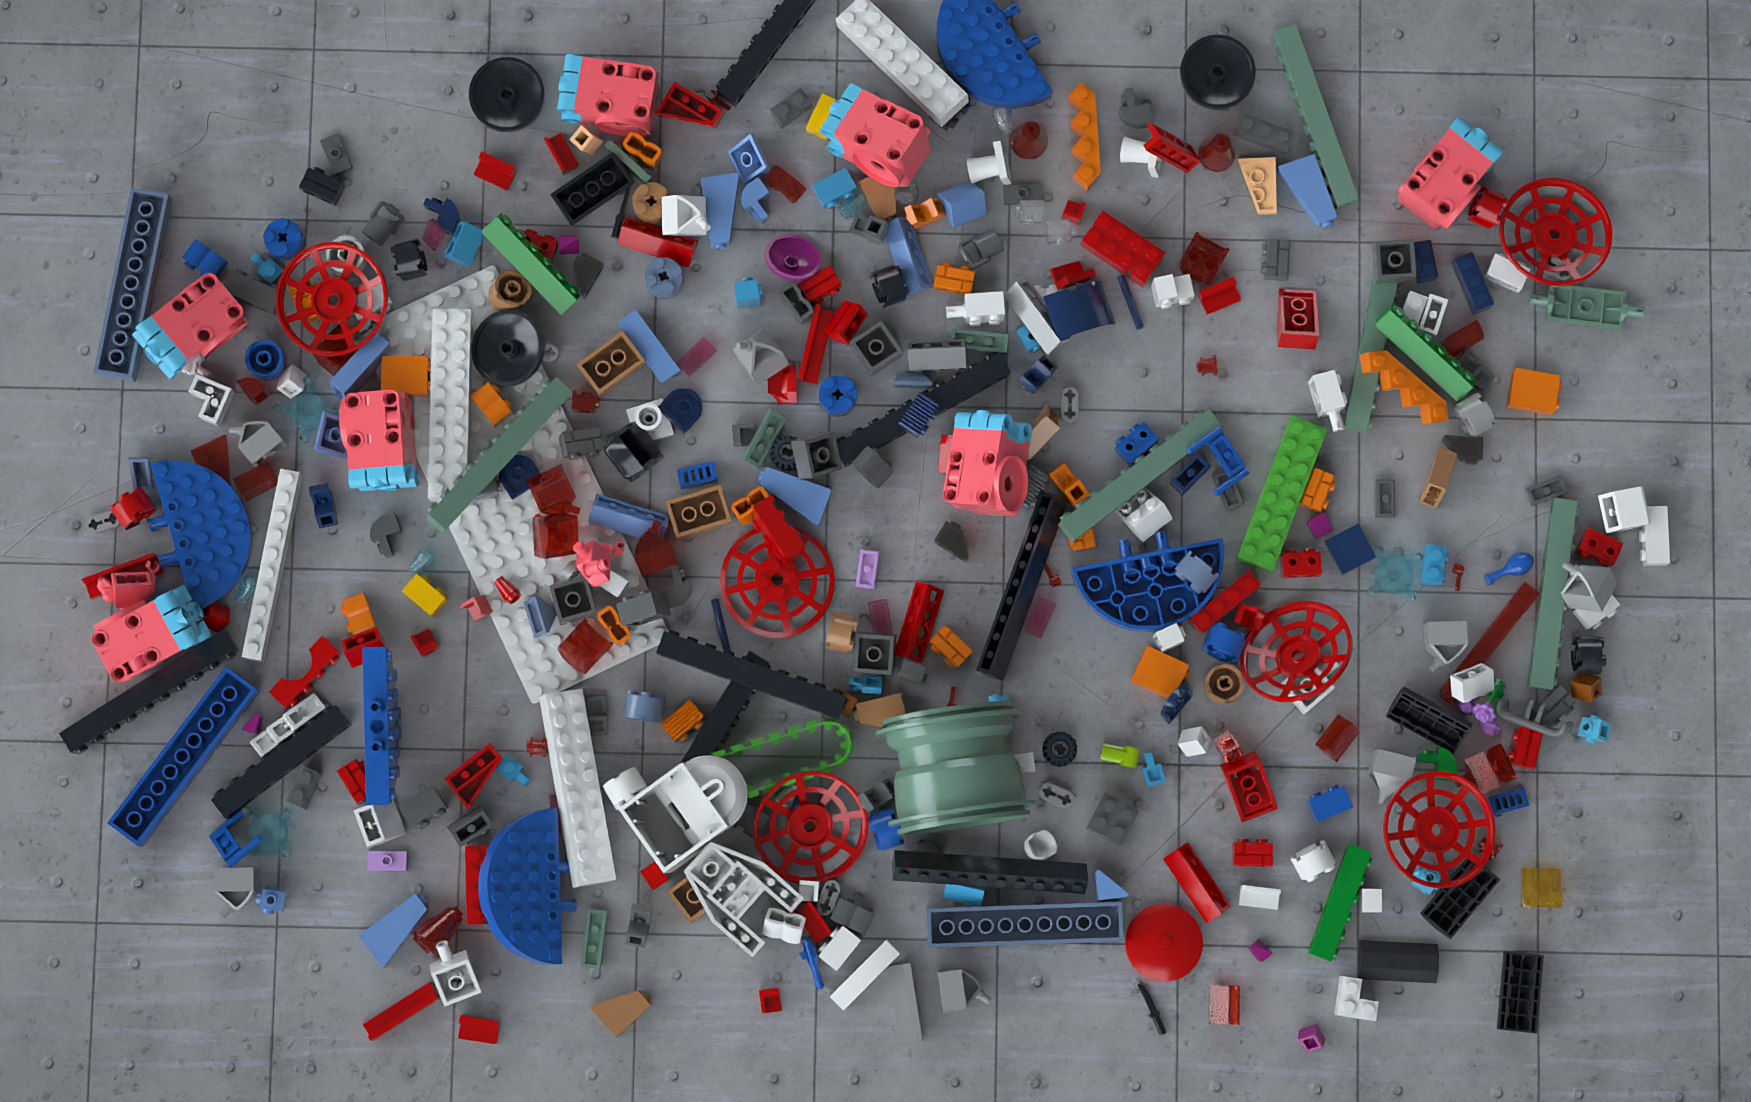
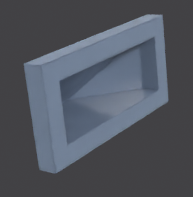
M907 370L894 380V388L932 389V381L921 372Z
M129 457L133 489L141 486L144 490H153L148 457Z
M539 596L524 601L534 638L549 633L557 615L556 610Z

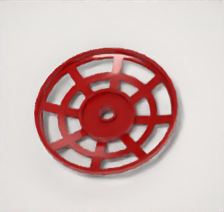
M1542 178L1522 186L1508 200L1499 222L1500 241L1510 262L1526 277L1551 286H1569L1590 278L1606 261L1613 241L1611 220L1602 202L1584 186L1561 178ZM1556 186L1566 188L1567 191L1563 199L1554 197L1540 199L1537 188ZM1530 191L1533 202L1527 205L1519 216L1510 212L1509 209L1513 203L1524 193ZM1574 192L1587 199L1598 213L1587 218L1586 214L1579 207L1571 203ZM1558 204L1561 206L1558 213H1546L1543 205ZM1536 208L1539 218L1535 223L1524 220L1528 212ZM1567 209L1576 213L1581 221L1573 223L1565 216ZM1506 218L1515 223L1514 235L1517 245L1507 247L1505 241L1504 224ZM1602 220L1604 225V249L1592 246L1593 230L1591 224ZM1521 227L1531 231L1530 241L1522 243L1520 236ZM1582 228L1586 229V244L1576 241L1577 231ZM1549 232H1557L1558 238H1551ZM1535 247L1542 254L1540 262L1533 259L1526 250ZM1572 248L1584 251L1573 263L1567 256V253ZM1521 252L1528 262L1537 267L1535 275L1524 269L1513 258L1512 254ZM1589 253L1601 256L1589 272L1583 276L1579 275L1575 267L1584 262ZM1549 257H1559L1564 266H1547ZM1544 271H1568L1573 280L1559 282L1546 280L1542 277Z
M340 242L319 243L301 251L285 267L276 290V311L285 333L302 349L313 354L328 357L353 353L371 341L384 322L388 307V289L385 277L376 262L364 251ZM344 249L349 251L346 262L338 260L323 262L319 251ZM356 254L370 263L376 271L377 277L368 280L365 274L353 265ZM312 255L316 266L311 268L300 282L289 278L297 265L306 257ZM334 266L344 267L340 278L330 277L326 268ZM319 271L323 280L315 288L306 285L310 278ZM351 271L357 274L364 284L354 288L348 282ZM379 284L382 285L383 289L381 315L371 312L373 308L372 288ZM286 285L297 289L295 298L297 312L288 316L285 315L284 311ZM367 291L368 297L366 309L357 306V295ZM306 292L312 295V307L303 310L302 294ZM337 295L339 302L332 306L330 299L332 296ZM354 313L363 316L361 321L350 330L347 320ZM316 314L323 320L319 329H315L306 317ZM368 319L378 322L369 336L355 345L352 335L357 333L366 324ZM300 320L304 327L315 335L312 343L308 345L297 337L289 323ZM330 323H340L343 333L333 335L326 334ZM322 339H345L348 349L341 351H323L317 348Z
M794 526L793 528L796 533L802 535L801 540L804 545L811 541L818 548L825 559L827 567L815 568L811 557L804 551V554L801 556L806 560L810 569L798 571L797 567L793 564L795 559L785 565L782 560L779 561L776 558L774 549L771 546H767L765 542L754 547L747 555L741 553L737 548L751 536L760 533V531L757 532L753 529L734 543L728 551L721 568V594L730 615L743 628L762 637L775 639L789 638L809 630L823 617L832 601L835 576L828 553L811 534ZM767 548L769 559L761 564L751 559L757 552ZM733 556L741 561L737 574V585L726 587V571L729 561ZM746 565L756 570L754 581L743 583V573ZM829 574L828 593L824 604L821 605L813 599L817 589V576ZM780 575L783 578L782 584L774 585L772 583L773 576ZM812 577L811 589L807 595L799 590L800 579ZM756 588L761 596L756 606L746 596V590ZM739 592L744 604L752 611L746 621L734 610L728 595ZM794 596L803 601L798 608L788 612L787 601ZM767 602L776 603L779 605L780 614L766 613L762 609ZM808 605L818 611L809 622L791 630L789 618L800 614ZM758 616L769 620H782L784 632L765 631L752 625Z
M1297 601L1269 611L1266 614L1262 629L1271 623L1276 632L1267 639L1262 648L1251 645L1260 631L1250 629L1244 638L1246 644L1240 655L1242 675L1253 691L1272 701L1296 702L1320 694L1340 678L1351 659L1353 638L1344 617L1332 607L1320 602ZM1307 610L1305 621L1293 622L1282 626L1277 619L1291 612ZM1315 611L1328 614L1339 623L1330 631L1324 625L1313 622ZM1304 628L1302 634L1291 637L1287 634L1290 630ZM1312 628L1321 631L1325 636L1316 641L1310 636ZM1344 629L1348 640L1347 654L1337 655L1338 645L1335 636ZM1281 637L1283 642L1277 650H1269L1274 641ZM1330 641L1332 655H1322L1321 647ZM1249 653L1260 656L1259 666L1262 674L1253 678L1250 677L1248 671ZM1303 653L1300 658H1294L1296 654ZM1266 657L1275 659L1278 667L1267 672ZM1336 662H1343L1332 678L1323 684L1321 680L1331 671ZM1319 663H1329L1326 669L1317 676L1314 670L1318 667ZM1280 673L1288 676L1286 685L1272 678ZM1307 675L1311 680L1304 684L1294 685L1297 677ZM1267 681L1272 686L1283 691L1280 696H1274L1263 692L1255 684ZM1313 685L1316 687L1311 692L1288 697L1291 691L1305 689Z
M822 771L799 772L777 782L762 798L753 822L754 843L762 861L782 879L799 884L800 880L814 881L821 884L845 873L860 857L868 837L867 811L860 805L859 794L842 778ZM821 776L834 780V782L828 789L817 786L805 787L803 777ZM795 779L797 789L786 794L778 803L769 799L772 793L780 786ZM841 785L851 793L859 810L847 811L840 798L834 794ZM806 792H817L824 795L818 803L807 801ZM798 795L800 804L790 810L783 806L790 798ZM832 799L840 808L841 813L830 815L824 807ZM765 805L773 809L769 822V833L759 836V818ZM779 812L787 817L786 827L775 830V821ZM861 817V833L858 843L854 848L845 842L849 832V819ZM843 820V830L840 838L832 834L833 822ZM808 821L814 822V827L811 830L804 829V825ZM785 835L789 836L793 843L788 852L781 847L777 838ZM827 840L835 844L829 852L820 856L818 847ZM772 841L776 850L784 857L780 868L776 867L767 858L761 844ZM799 847L810 849L812 858L795 857V854ZM840 849L850 854L843 864L825 874L822 862L832 858ZM791 862L800 865H814L817 876L800 877L786 872Z
M1431 771L1419 774L1402 784L1393 794L1387 805L1383 822V836L1387 852L1399 871L1410 880L1425 887L1451 888L1471 880L1486 865L1495 843V819L1488 800L1476 785L1455 773ZM1434 777L1451 779L1463 786L1456 795L1446 790L1434 789ZM1426 779L1425 791L1414 795L1408 802L1400 796L1403 790L1411 784ZM1469 791L1479 801L1484 811L1485 819L1474 820L1469 807L1462 800ZM1435 795L1450 798L1451 801L1446 808L1436 806ZM1427 796L1428 808L1418 812L1412 807L1416 801ZM1396 802L1403 808L1398 819V832L1388 833L1389 815L1393 804ZM1457 805L1463 810L1467 821L1458 822L1456 816L1452 813ZM1408 813L1415 819L1413 829L1403 831L1404 819ZM1435 824H1437L1440 827V833L1438 835H1435L1432 832V828ZM1487 826L1486 844L1481 857H1478L1470 851L1475 839V828ZM1468 829V839L1464 847L1457 840L1460 830ZM1414 837L1419 845L1414 855L1407 847L1406 838ZM1399 840L1404 853L1411 860L1406 869L1396 859L1389 841ZM1453 848L1460 853L1454 860L1445 863L1443 852ZM1425 851L1435 853L1437 865L1421 861ZM1465 858L1475 864L1465 875L1450 881L1447 869L1458 865ZM1418 865L1427 870L1439 871L1442 882L1425 881L1412 874Z

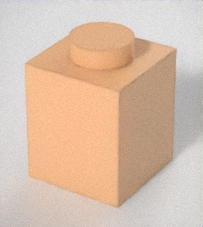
M583 125L570 138L581 151L591 156L604 142L591 129Z

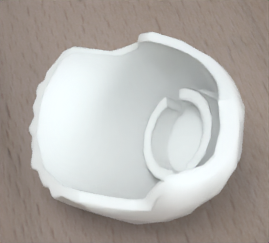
M1041 830L1029 835L1024 843V850L1032 860H1046L1053 856L1058 848L1054 836L1048 830Z

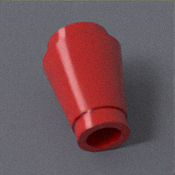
M503 576L495 580L494 584L505 603L508 602L511 605L519 600L521 597L520 589Z

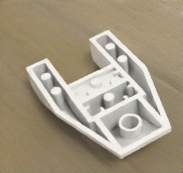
M711 841L684 870L711 922L752 958L765 942L739 919L764 890L768 892L790 913L804 899L764 862Z

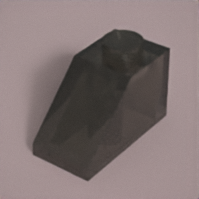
M583 252L581 256H577L574 260L573 269L581 297L586 299L604 266L603 263Z
M1444 435L1442 437V443L1452 452L1458 453L1456 458L1460 462H1466V465H1477V462L1483 460V437Z
M946 521L935 538L934 543L967 563L969 556L963 531L960 530L961 526L953 521L951 523Z

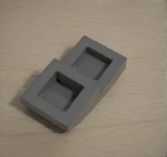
M1464 351L1457 358L1461 367L1473 374L1475 379L1474 386L1480 391H1483L1495 378L1483 364H1479L1467 351Z
M606 695L587 696V718L590 735H608Z

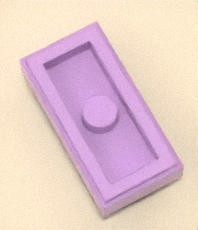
M860 549L855 588L874 590L879 551Z
M368 851L367 871H407V851Z

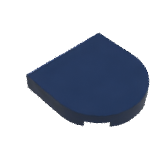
M680 388L673 390L658 406L661 413L684 434L702 414L701 398L691 389Z
M515 455L499 472L500 482L512 501L545 480L534 462L523 455Z
M1181 685L1165 702L1161 710V717L1167 724H1170L1193 697L1188 687Z

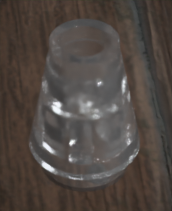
M1007 106L994 110V116L992 117L1002 136L1013 133L1010 110L1008 111Z

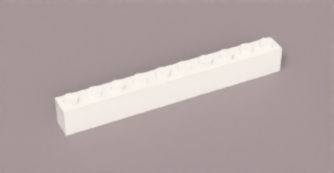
M280 469L242 657L247 660L265 662L303 477L300 472Z

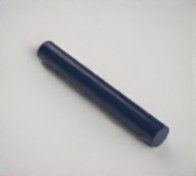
M1124 274L1120 275L1117 279L1137 330L1142 329L1144 326Z
M712 599L711 603L723 651L724 649L731 651L719 599Z

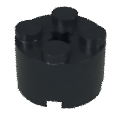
M418 239L398 243L390 247L391 255L395 258L397 264L394 265V270L401 280L408 281L427 276L425 272L428 271L424 250H419L418 246L421 243Z
M890 265L870 273V279L874 278L875 283H872L873 291L879 304L884 303L883 308L905 301L906 294H909L907 284L903 283L900 277L902 272L898 265Z
M1574 636L1571 645H1575L1574 651H1571V665L1573 671H1576L1575 675L1602 673V666H1606V655H1603L1602 652L1604 638L1599 636Z

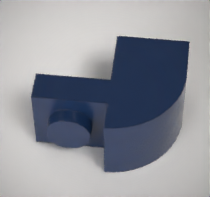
M433 197L432 199L426 198L423 203L425 209L439 214L434 225L436 230L452 236L457 223L460 222V215L455 204L448 198H446L444 205L439 199Z
M1042 356L1028 372L1021 376L1018 382L1021 383L1024 390L1035 394L1058 368L1049 359Z
M328 483L310 486L309 494L314 505L315 518L319 529L338 525L335 501Z

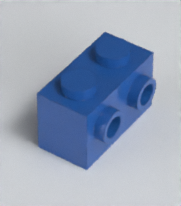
M1145 422L1141 425L1135 424L1129 430L1131 433L1127 437L1123 435L1115 442L1117 446L1114 450L1129 467L1159 440Z
M1337 784L1327 788L1328 793L1321 795V792L1310 795L1311 800L1306 802L1315 823L1353 808L1345 786L1339 788Z

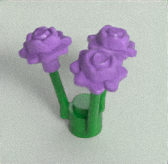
M1494 678L1495 690L1487 693L1490 697L1488 702L1476 704L1479 697L1464 703L1458 700L1459 705L1457 707L1460 713L1465 716L1475 715L1480 720L1479 727L1482 728V732L1490 736H1494L1501 731V728L1496 724V705L1498 699L1504 696L1503 691L1506 688L1505 683ZM1494 699H1497L1493 709L1491 704Z

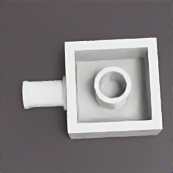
M1003 291L965 294L962 306H946L947 318L964 317L965 323L970 324V326H980L981 323L989 322V325H998L1000 321H1004L1005 316Z
M1335 370L1313 375L1308 381L1318 419L1329 416L1333 432L1345 429L1340 412L1344 409L1347 399L1339 386L1342 385L1340 375L1336 374Z
M1337 662L1334 664L1331 671L1321 680L1323 684L1328 681L1327 676L1339 667ZM1324 663L1320 668L1317 667L1314 670L1316 675L1319 676L1329 663ZM1307 675L1297 677L1294 685L1304 684L1311 680ZM1288 677L1281 684L1286 685ZM1313 685L1305 689L1291 691L1288 697L1311 692L1316 687ZM1331 685L1314 697L1293 703L1304 715L1335 687Z
M441 941L436 944L441 960L429 965L431 975L444 1006L481 993L480 983L467 951L464 950L452 955L447 941Z

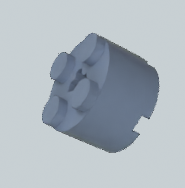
M656 258L645 270L646 286L654 297L665 300L678 295L682 290L684 284L683 273L678 263L670 258ZM666 275L668 280L665 279L662 282L660 277H664Z
M1189 551L1175 567L1177 571L1175 575L1184 582L1186 579L1191 582L1190 587L1198 594L1201 591L1205 593L1219 577V574L1215 573L1213 575V569L1196 555L1192 558V552Z
M627 690L624 718L661 723L666 696L654 695L653 698L652 693L641 692L638 695L639 692Z

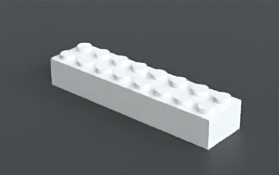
M855 0L836 18L837 27L941 127L969 102L968 94L870 0Z

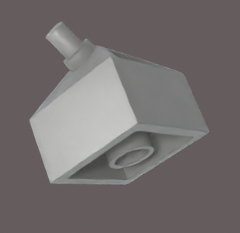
M765 328L744 342L736 343V347L733 348L739 362L757 386L789 365L783 352Z
M251 421L239 426H229V433L240 436L238 448L258 470L288 447L286 442L268 422Z
M1565 561L1562 567L1570 572V577L1561 591V595L1568 608L1603 612L1617 585L1611 569L1580 564L1572 565Z
M1467 621L1427 622L1422 626L1423 649L1435 657L1434 662L1428 667L1433 673L1440 666L1443 667L1455 660L1468 645Z
M1381 749L1372 752L1368 776L1379 790L1378 802L1380 804H1384L1392 793L1412 778L1416 758Z
M214 868V892L227 902L225 904L226 907L219 913L222 918L225 919L231 912L233 913L235 910L244 908L256 898L257 892H260L259 868Z
M962 969L937 973L943 1012L967 1009L974 998L982 1000L985 1004H988L992 999L984 993L985 990L982 989L981 984L971 974Z

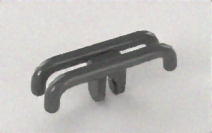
M1500 698L1497 701L1496 709L1501 718L1548 736H1567L1574 727L1572 721H1564L1559 729L1543 724L1547 710V704L1542 703L1535 720H1532L1536 700H1530L1525 716L1512 713L1509 710V699Z

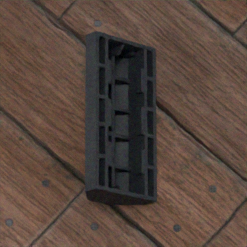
M1406 687L1401 688L1386 715L1388 719L1447 749L1453 754L1473 725L1469 721Z
M1466 858L1449 878L1450 881L1465 875L1475 864ZM1484 866L1471 880L1455 887L1441 888L1420 914L1436 930L1452 939L1501 879Z
M1359 940L1358 979L1437 983L1439 973L1438 944Z
M1510 951L1503 952L1497 1029L1537 1034L1544 955Z

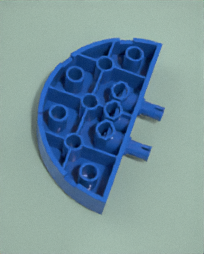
M943 0L938 14L936 31L939 56L949 77L967 94L984 104L1008 109L1034 106L1052 98L1053 91L1027 53L1029 49L1041 43L1040 38H1037L1038 35L1033 33L1021 41L1007 22V19L1021 12L1019 6H1016V2L1001 10L997 7L994 0Z
M184 461L151 463V469L165 513L162 516L147 519L149 529L153 531L161 527H169L176 549L174 550L175 552L158 556L159 561H163L160 562V566L164 568L175 563L180 564L187 590L193 599L191 603L196 602L201 609H204L210 604L218 603L238 584L248 566L253 537L249 514L242 499L231 485L211 470Z
M1162 531V533H1155L1159 550L1140 555H1132L1130 539H1125L1124 542L1122 539L1117 541L1121 553L1120 559L1072 568L1071 575L1082 599L1102 619L1112 625L1130 631L1156 632L1175 623L1180 625L1189 620L1211 598L1218 586L1223 569V538L1172 548L1169 545L1167 531ZM1189 551L1192 552V558L1196 555L1213 569V575L1215 573L1219 574V577L1205 593L1201 591L1198 594L1190 587L1191 582L1187 579L1184 582L1175 575L1177 572L1175 567Z
M387 647L362 648L366 805H390L396 797V779L400 778V766H397L400 756L398 739L402 736L401 726H398V719H401V707H397L398 689L395 682L398 680V671L393 667L392 651H389Z
M549 808L529 812L512 820L495 836L486 850L487 854L480 867L478 891L481 909L489 923L488 926L505 948L516 956L533 963L561 965V911L575 912L577 906L569 905L577 904L576 899L560 900V872L565 873L570 872L568 861H559L558 808Z

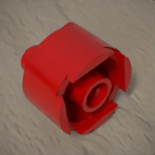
M1483 185L1479 190L1481 192L1480 195H1475L1467 214L1470 217L1467 220L1490 229L1493 225H1498L1501 219L1499 213L1502 208H1505L1508 198L1504 194Z
M141 486L134 489L131 494L125 492L119 497V502L109 507L125 530L136 527L140 524L141 520L144 518L148 519L157 509Z

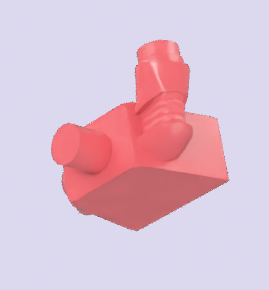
M591 540L585 544L579 541L573 546V550L577 553L576 567L593 588L610 580L612 554L610 552L615 556L622 555L625 549H622L625 545L623 542L618 541L614 546H610V544L597 543Z
M146 561L145 567L149 570V573H111L112 585L107 576L98 578L97 588L102 593L103 600L107 603H115V607L120 608V610L141 600H148L156 591L157 575H155V572L160 568L158 562L154 561V567L150 568L151 561Z

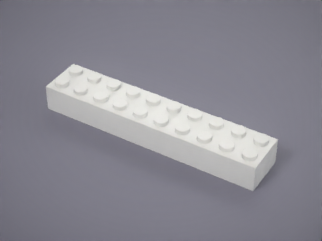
M432 309L428 499L430 502H440L442 500L441 494L447 488L451 490L455 486L453 484L454 480L460 474L464 476L468 472L466 467L470 462L471 350L473 341V312L471 309Z
M576 689L544 694L539 697L572 887L576 888L616 880L583 690Z

